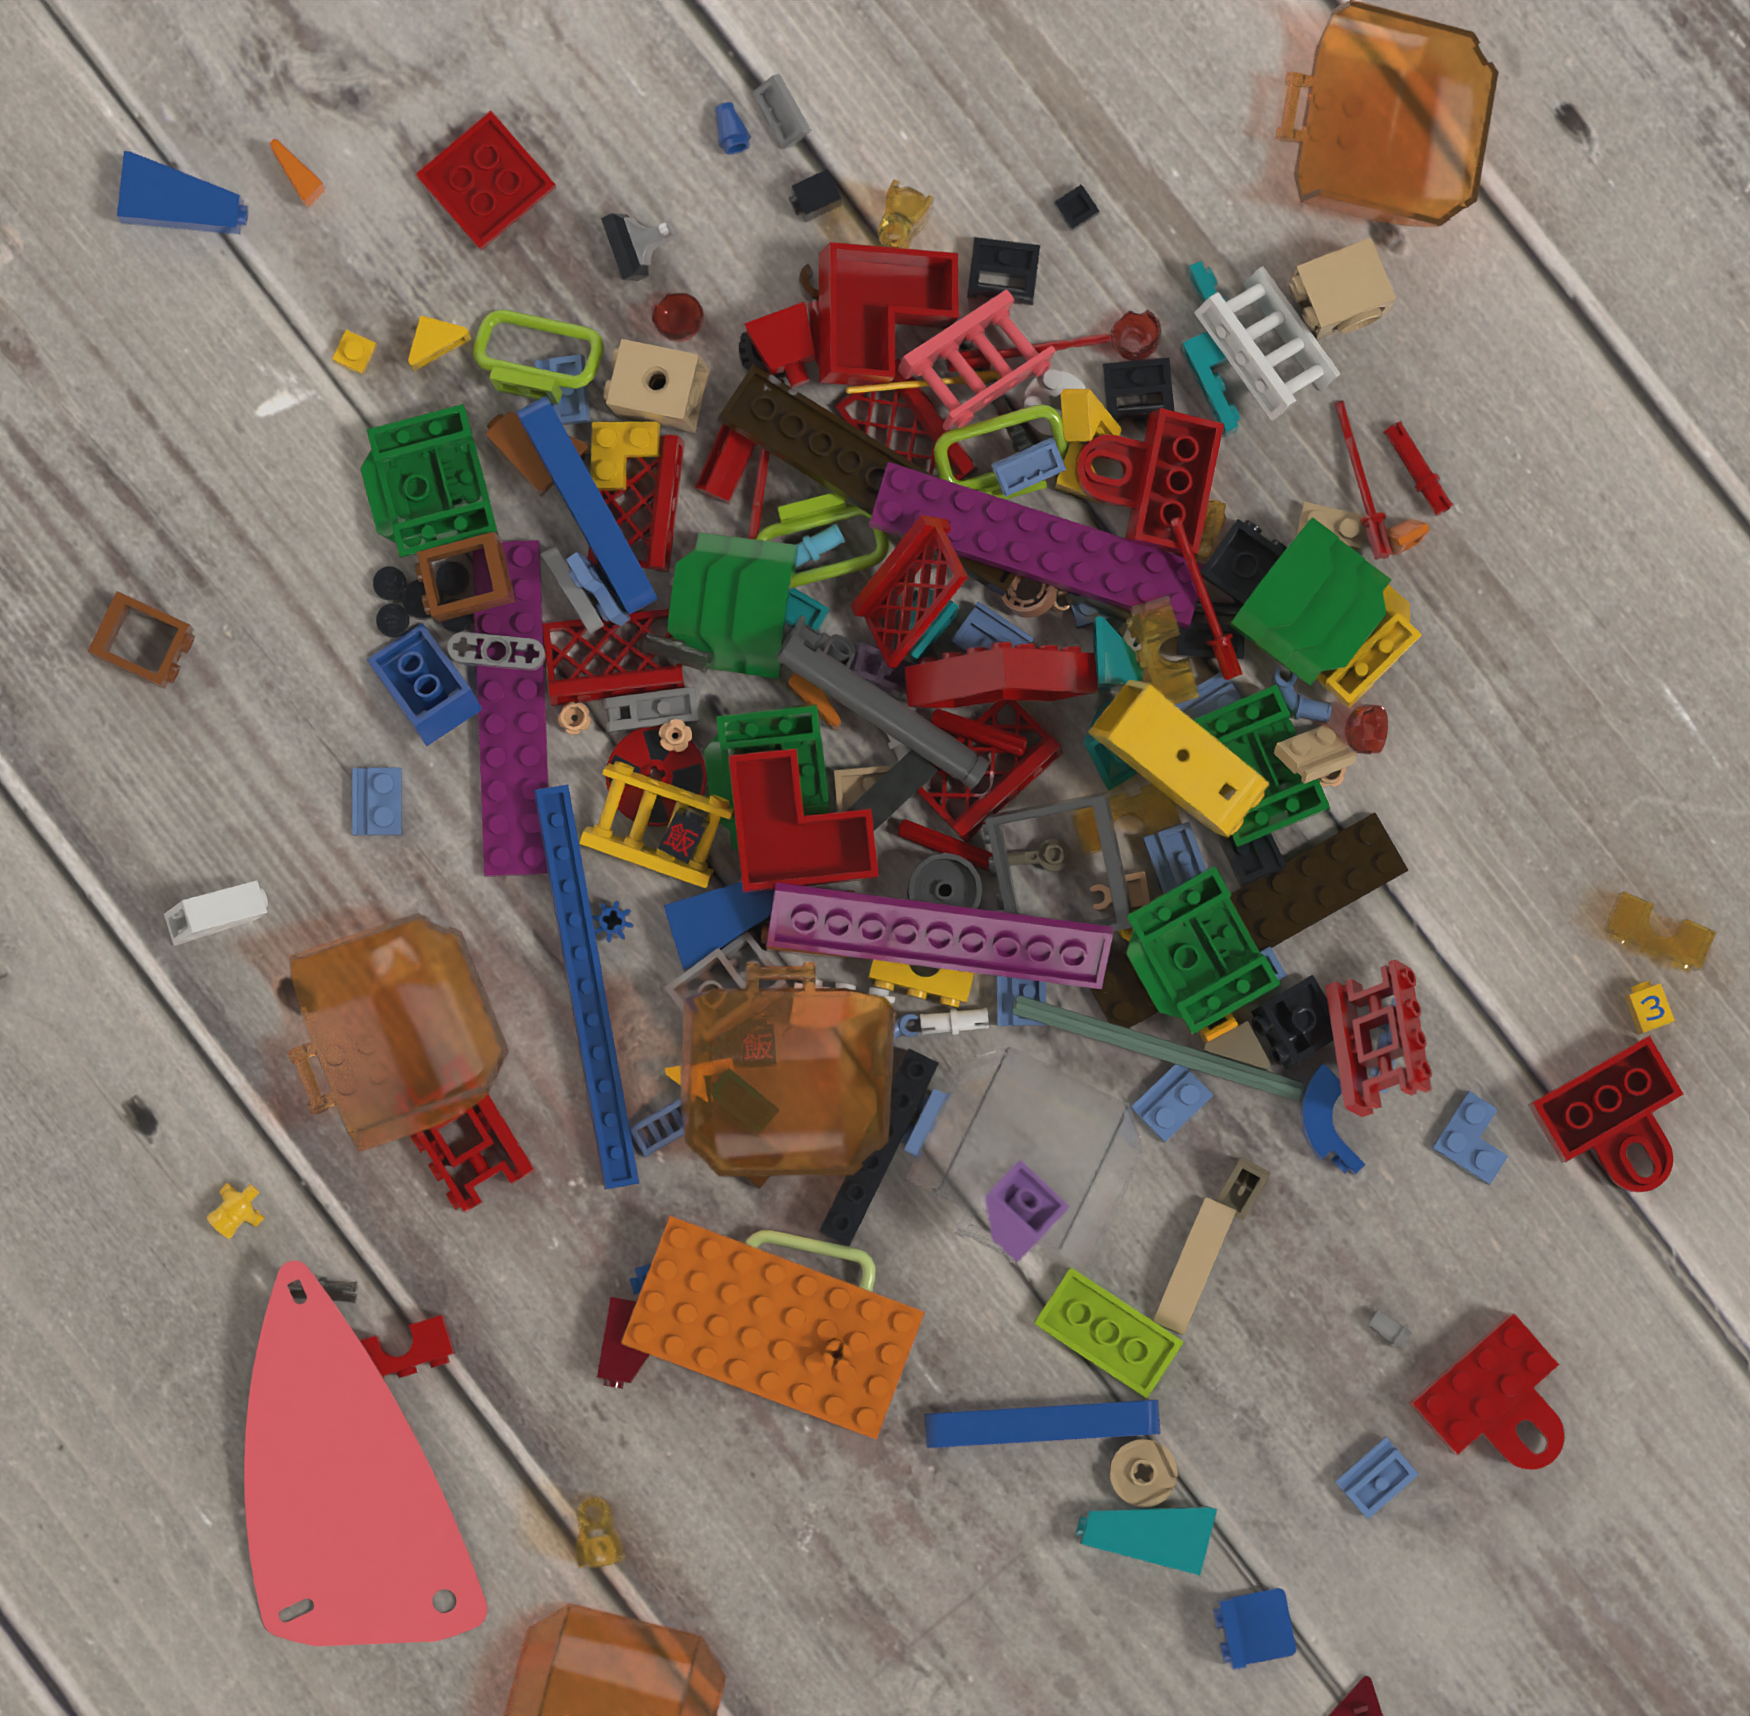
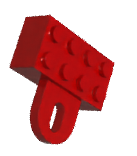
M1160 408L1149 415L1144 442L1111 434L1098 436L1087 442L1080 449L1076 457V480L1082 491L1090 498L1130 509L1125 534L1127 542L1154 547L1184 557L1171 524V519L1180 517L1192 552L1196 555L1199 552L1224 423ZM1095 457H1100L1120 463L1123 468L1122 477L1120 479H1112L1095 474L1091 468L1092 460Z
M1650 1036L1642 1038L1528 1104L1561 1163L1568 1162L1588 1149L1593 1148L1611 1180L1620 1188L1635 1193L1647 1192L1658 1188L1667 1180L1672 1171L1674 1161L1673 1150L1653 1112L1684 1095ZM1631 1143L1640 1144L1652 1162L1653 1171L1648 1177L1639 1176L1629 1161L1626 1150Z
M1509 1313L1409 1402L1410 1406L1455 1455H1459L1483 1434L1507 1462L1521 1469L1536 1470L1551 1464L1559 1456L1564 1445L1565 1432L1561 1419L1534 1388L1560 1364L1515 1313ZM1521 1421H1530L1544 1436L1546 1446L1542 1452L1533 1453L1517 1436L1516 1427Z

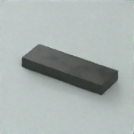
M911 750L846 811L872 809L873 828L875 831L926 784L938 770L931 762Z

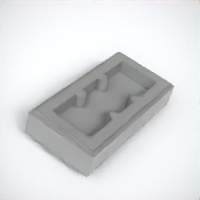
M780 74L772 75L752 92L784 149L791 148L812 131Z

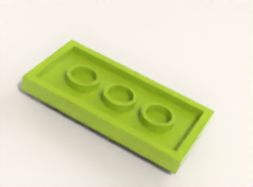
M1072 1267L1069 1268L1033 1323L1146 1399L1184 1343V1341Z

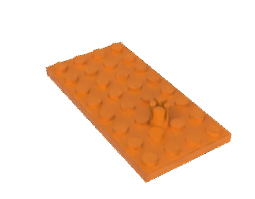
M670 1215L621 1344L877 1440L925 1311Z

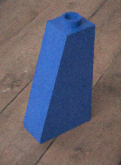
M124 151L117 217L122 224L239 235L241 225H247L248 205H244L239 194L131 151Z
M741 881L664 905L683 971L689 970L718 947L722 950L746 931L750 932L768 920L771 915L775 890L743 893Z

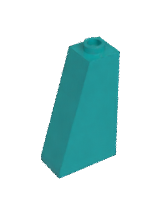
M1212 1507L1088 1510L1087 1517L1080 1516L1076 1536L1081 1537V1545L1200 1576L1217 1509Z

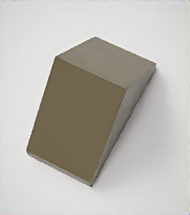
M1248 1021L1209 1041L1202 1048L1204 1052L1266 1071L1269 1070L1271 1064Z
M1243 1157L1237 1158L1215 1201L1237 1210L1235 1216L1244 1220L1271 1172Z

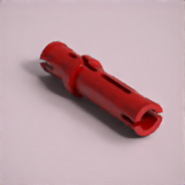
M1399 421L1396 423V426L1393 424L1383 431L1415 481L1416 485L1414 488L1418 493L1422 492L1434 515L1437 517L1442 514L1441 512L1445 513L1451 509L1454 504L1438 482L1440 479L1437 473L1433 474L1403 426V422Z

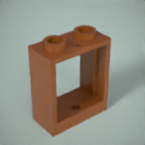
M495 532L417 552L419 563H415V571L419 582H424L426 595H422L423 606L426 614H431V617L438 622L516 602L502 540ZM484 548L494 591L441 605L431 562Z
M116 591L88 652L98 659L165 689L168 682L173 684L179 674L181 666L177 663L182 653L187 654L191 649L195 639V635L192 634L194 629L188 623ZM130 608L177 629V633L157 674L109 652Z

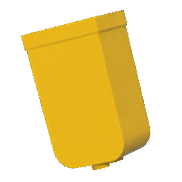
M1128 680L1087 732L1201 824L1222 836L1229 837V835H1233L1240 828L1244 821V816L1262 800L1265 794L1264 791L1269 786V783L1148 683Z

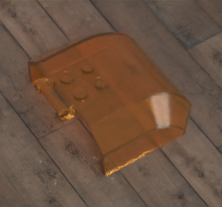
M1350 0L1334 8L1316 46L1311 76L1298 72L1286 73L1285 84L1288 87L1281 127H1277L1275 136L1280 141L1299 143L1294 179L1300 203L1368 220L1415 227H1440L1454 215L1474 204L1478 198L1499 73L1492 61L1488 62L1479 48L1478 44L1481 42L1473 31L1355 0ZM1303 87L1309 90L1302 130L1294 129L1300 90Z
M416 913L289 956L291 980L303 1021L312 1041L289 1050V1059L297 1067L309 1099L307 1106L310 1113L319 1114L336 1105L347 1135L358 1152L444 1123L473 1107L490 1092L509 1053V1048L462 931L452 927L447 929L430 922L429 917ZM315 1055L318 1057L331 1091L323 1095L320 1092L308 1061L310 1057Z
M814 962L803 963L802 966H758V963H746V989H710L684 998L681 1107L685 1143L719 1177L853 1175L862 1167L861 1163L876 1149L880 1150L888 1143L896 1011L886 997L848 988H815L816 967ZM759 980H803L802 988H758Z
M568 1603L528 1628L504 1716H717L726 1675L718 1665L702 1635Z

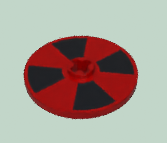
M661 726L641 728L628 734L616 745L609 757L607 765L609 763L614 765L615 761L623 762L633 766V772L647 777L651 775L652 768H657L659 772H665L666 774L665 777L661 778V782L701 796L704 794L707 775L705 763L699 749L690 740L688 747L684 751H667L660 743L659 730ZM673 733L672 737L677 739L679 735L678 733ZM606 776V786L609 792L613 778ZM625 783L617 809L634 822L644 789ZM657 794L647 826H668L676 801Z

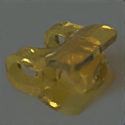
M894 179L887 192L885 214L879 224L878 246L909 249L913 238L924 229L931 216L934 197L929 194L925 197L923 193L911 187L904 186L899 188L900 181ZM891 234H897L900 236V238L895 240L890 239L888 237Z
M600 1496L588 1498L578 1509L577 1517L580 1531L576 1543L578 1568L586 1566L590 1568L613 1565L616 1562H623L626 1559L624 1543L621 1534L614 1525L613 1511L610 1503ZM591 1505L601 1508L603 1517L600 1522H592L589 1519L587 1511Z

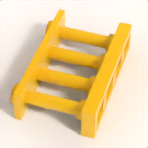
M615 761L614 765L609 763L604 768L602 775L613 778L599 822L594 824L593 827H586L579 844L707 888L711 882L714 870L707 868L708 863H706V859L720 818L724 817L730 820L734 814V807L729 806L730 801L716 795H710V798L638 774L633 772V766L623 762ZM625 783L644 789V793L630 835L622 838L612 834L611 825ZM657 794L676 801L669 825L680 807L686 810L690 805L708 812L706 821L710 822L688 864L658 849V847L656 850L644 845L645 841L642 839Z

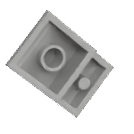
M748 931L722 950L718 947L664 987L703 1041H707L730 1029L790 989L787 982Z

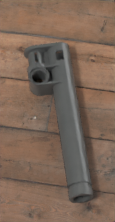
M799 616L783 640L775 658L777 661L956 780H961V783L968 788L973 789L978 784L990 764L988 760L980 755H976L973 750L851 670L849 667L856 650L847 638L838 634L829 636L825 632L820 634L805 624L806 618L804 616Z

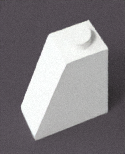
M253 881L182 900L164 913V917L173 945L176 946L257 920L267 913L268 900L265 891L262 888L260 889L258 881Z

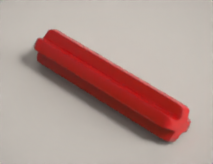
M935 709L931 717V723L943 731L1019 756L1024 754L1028 741L1023 736L941 709Z
M903 819L897 832L899 837L940 853L960 855L972 863L973 866L983 870L990 868L989 858L993 857V853L910 820Z

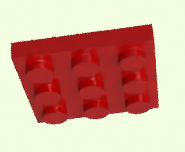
M489 111L415 174L416 178L480 251L556 188V184L492 111Z

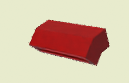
M722 424L695 485V489L729 505L756 444Z

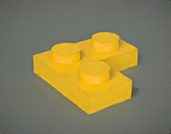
M658 421L592 422L591 477L598 490H626L627 457H659L660 423Z

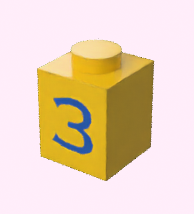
M1650 980L1630 987L1632 994L1624 998L1638 1035L1675 1021L1661 983L1651 986Z

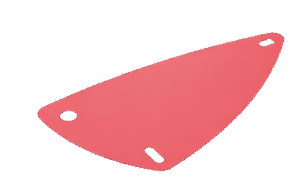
M293 1260L283 1264L278 1271L260 1332L249 1392L245 1431L244 1496L246 1527L253 1579L264 1627L268 1632L277 1637L312 1646L436 1642L478 1627L485 1620L488 1610L484 1594L453 1514L410 1425L365 1348L311 1270L300 1261ZM299 1279L307 1295L306 1302L303 1304L296 1303L287 1284ZM442 1589L450 1590L456 1597V1606L448 1613L439 1612L433 1606L435 1593ZM304 1599L313 1601L314 1608L312 1611L289 1622L280 1620L279 1612L282 1609Z

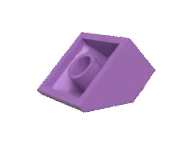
M1019 1160L985 1196L992 1239L1016 1262L1042 1238L1070 1207L1022 1160Z

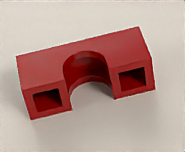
M444 1315L410 1324L409 1327L413 1338L412 1346L406 1354L400 1357H394L384 1350L379 1335L360 1340L383 1379L384 1376L397 1373L398 1379L418 1373L416 1366L429 1363L430 1368L450 1363L449 1356L456 1354Z

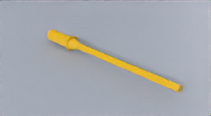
M996 370L975 372L984 384L995 379L997 381L1001 379ZM961 376L941 378L946 385L963 384L969 387ZM925 380L853 386L846 387V393L926 387L929 385Z

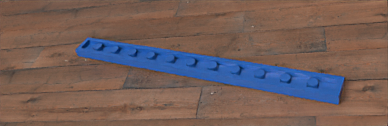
M569 785L537 789L533 791L604 1190L640 1184Z

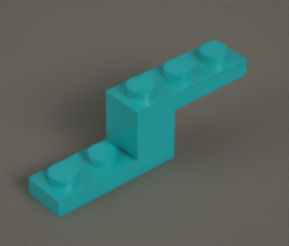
M1202 261L1190 265L1187 274L1203 304L1209 297L1217 293L1214 286L1218 285L1212 269L1210 267L1205 268ZM1205 331L1183 342L1181 351L1216 422L1224 423L1222 434L1224 437H1227L1237 431L1239 427L1237 422L1241 418L1234 403L1228 404L1222 393L1226 391L1221 376L1218 372L1212 373V370L1229 361L1210 334Z

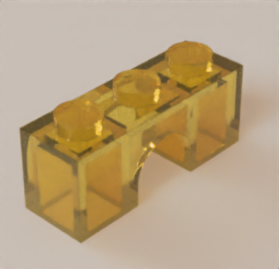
M1169 595L1130 607L1132 618L1126 619L1131 637H1138L1142 648L1136 650L1141 669L1148 668L1151 680L1146 681V683L1151 684L1174 705L1199 698V690L1189 657L1178 661H1170L1163 658L1159 653V648L1165 640L1180 635L1179 625Z
M1152 783L1141 787L1140 794L1128 797L1127 792L1109 798L1113 821L1115 822L1118 818L1126 815L1134 816L1143 823L1147 836L1181 824L1175 802ZM1093 806L1077 809V814L1072 816L1071 821L1083 856L1086 857L1101 852L1102 848Z
M1625 891L1618 894L1603 931L1610 934L1609 939L1623 946H1628L1629 942L1641 947V954L1655 960H1659V957L1662 956L1672 961L1671 967L1689 974L1691 970L1697 971L1701 969L1716 931L1685 918L1680 921L1672 937L1658 936L1653 932L1649 923L1654 904Z

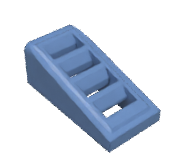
M688 1093L631 1126L630 1133L643 1156L647 1157L705 1123L706 1119L693 1096ZM681 1105L692 1122L689 1125L679 1109ZM669 1112L672 1113L680 1127V1130L677 1132L667 1116ZM655 1120H660L662 1126L668 1134V1137H663L659 1128L654 1122ZM648 1126L657 1142L656 1144L652 1145L642 1129L643 1127Z

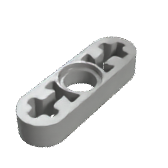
M556 546L541 554L543 560L588 633L591 634L603 627L602 620L583 589L578 588L569 576L570 568Z
M459 632L449 639L447 645L450 657L456 663L533 671L543 665L546 657L542 644L530 638ZM465 639L468 646L478 647L477 641L483 640L484 642L481 646L482 659H476L478 654L474 651H467L465 657H460L459 652L454 650V646L460 645L461 640ZM494 642H500L506 647V655L498 661L491 660L487 656V648ZM511 643L517 644L515 649L521 652L527 651L528 646H534V651L540 654L539 658H533L532 663H526L525 657L515 656L516 662H509L512 657Z

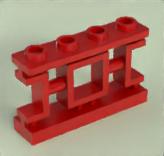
M1396 959L1389 962V967L1387 965L1380 967L1383 983L1363 990L1362 984L1353 979L1347 980L1345 985L1337 981L1325 985L1344 1108L1360 1117L1373 1114V1108L1378 1109L1382 1107L1379 1091L1399 1084L1400 1090L1410 1096L1417 1094V1090L1424 1093L1431 1091L1430 1078L1432 1077V1071L1426 1059L1425 1047L1427 1041L1421 1029L1420 1016L1422 1011L1416 999L1414 987L1417 983L1416 976L1410 967ZM1394 995L1396 1006L1390 1005L1383 1008L1382 999ZM1369 1005L1370 1014L1358 1018L1357 1007L1361 1008ZM1389 1023L1393 1044L1373 1051L1369 1030ZM1404 1056L1406 1068L1402 1066L1393 1070L1392 1060ZM1379 1066L1380 1075L1368 1079L1367 1068L1371 1069Z
M462 1054L452 1060L450 1064L440 1068L449 1082L447 1085L420 1100L414 1088L410 1087L403 1093L394 1096L397 1104L393 1106V1109L402 1124L408 1121L415 1131L410 1137L419 1152L421 1153L426 1150L433 1162L429 1163L428 1166L436 1180L439 1182L444 1179L450 1191L445 1194L454 1209L462 1208L464 1213H467L483 1203L475 1187L503 1171L509 1182L514 1184L536 1170L468 1059ZM458 1072L482 1111L476 1113L470 1103L454 1111L445 1096L459 1087L458 1082L453 1076L454 1073ZM412 1100L418 1111L434 1102L443 1119L428 1127L435 1140L432 1142L429 1140L407 1102ZM468 1113L484 1141L456 1158L439 1130ZM490 1130H494L517 1167L514 1171L510 1169L505 1160L490 1169L481 1155L482 1151L495 1144L488 1133ZM447 1158L453 1168L469 1160L478 1174V1177L464 1185L471 1196L467 1200L443 1163V1159Z

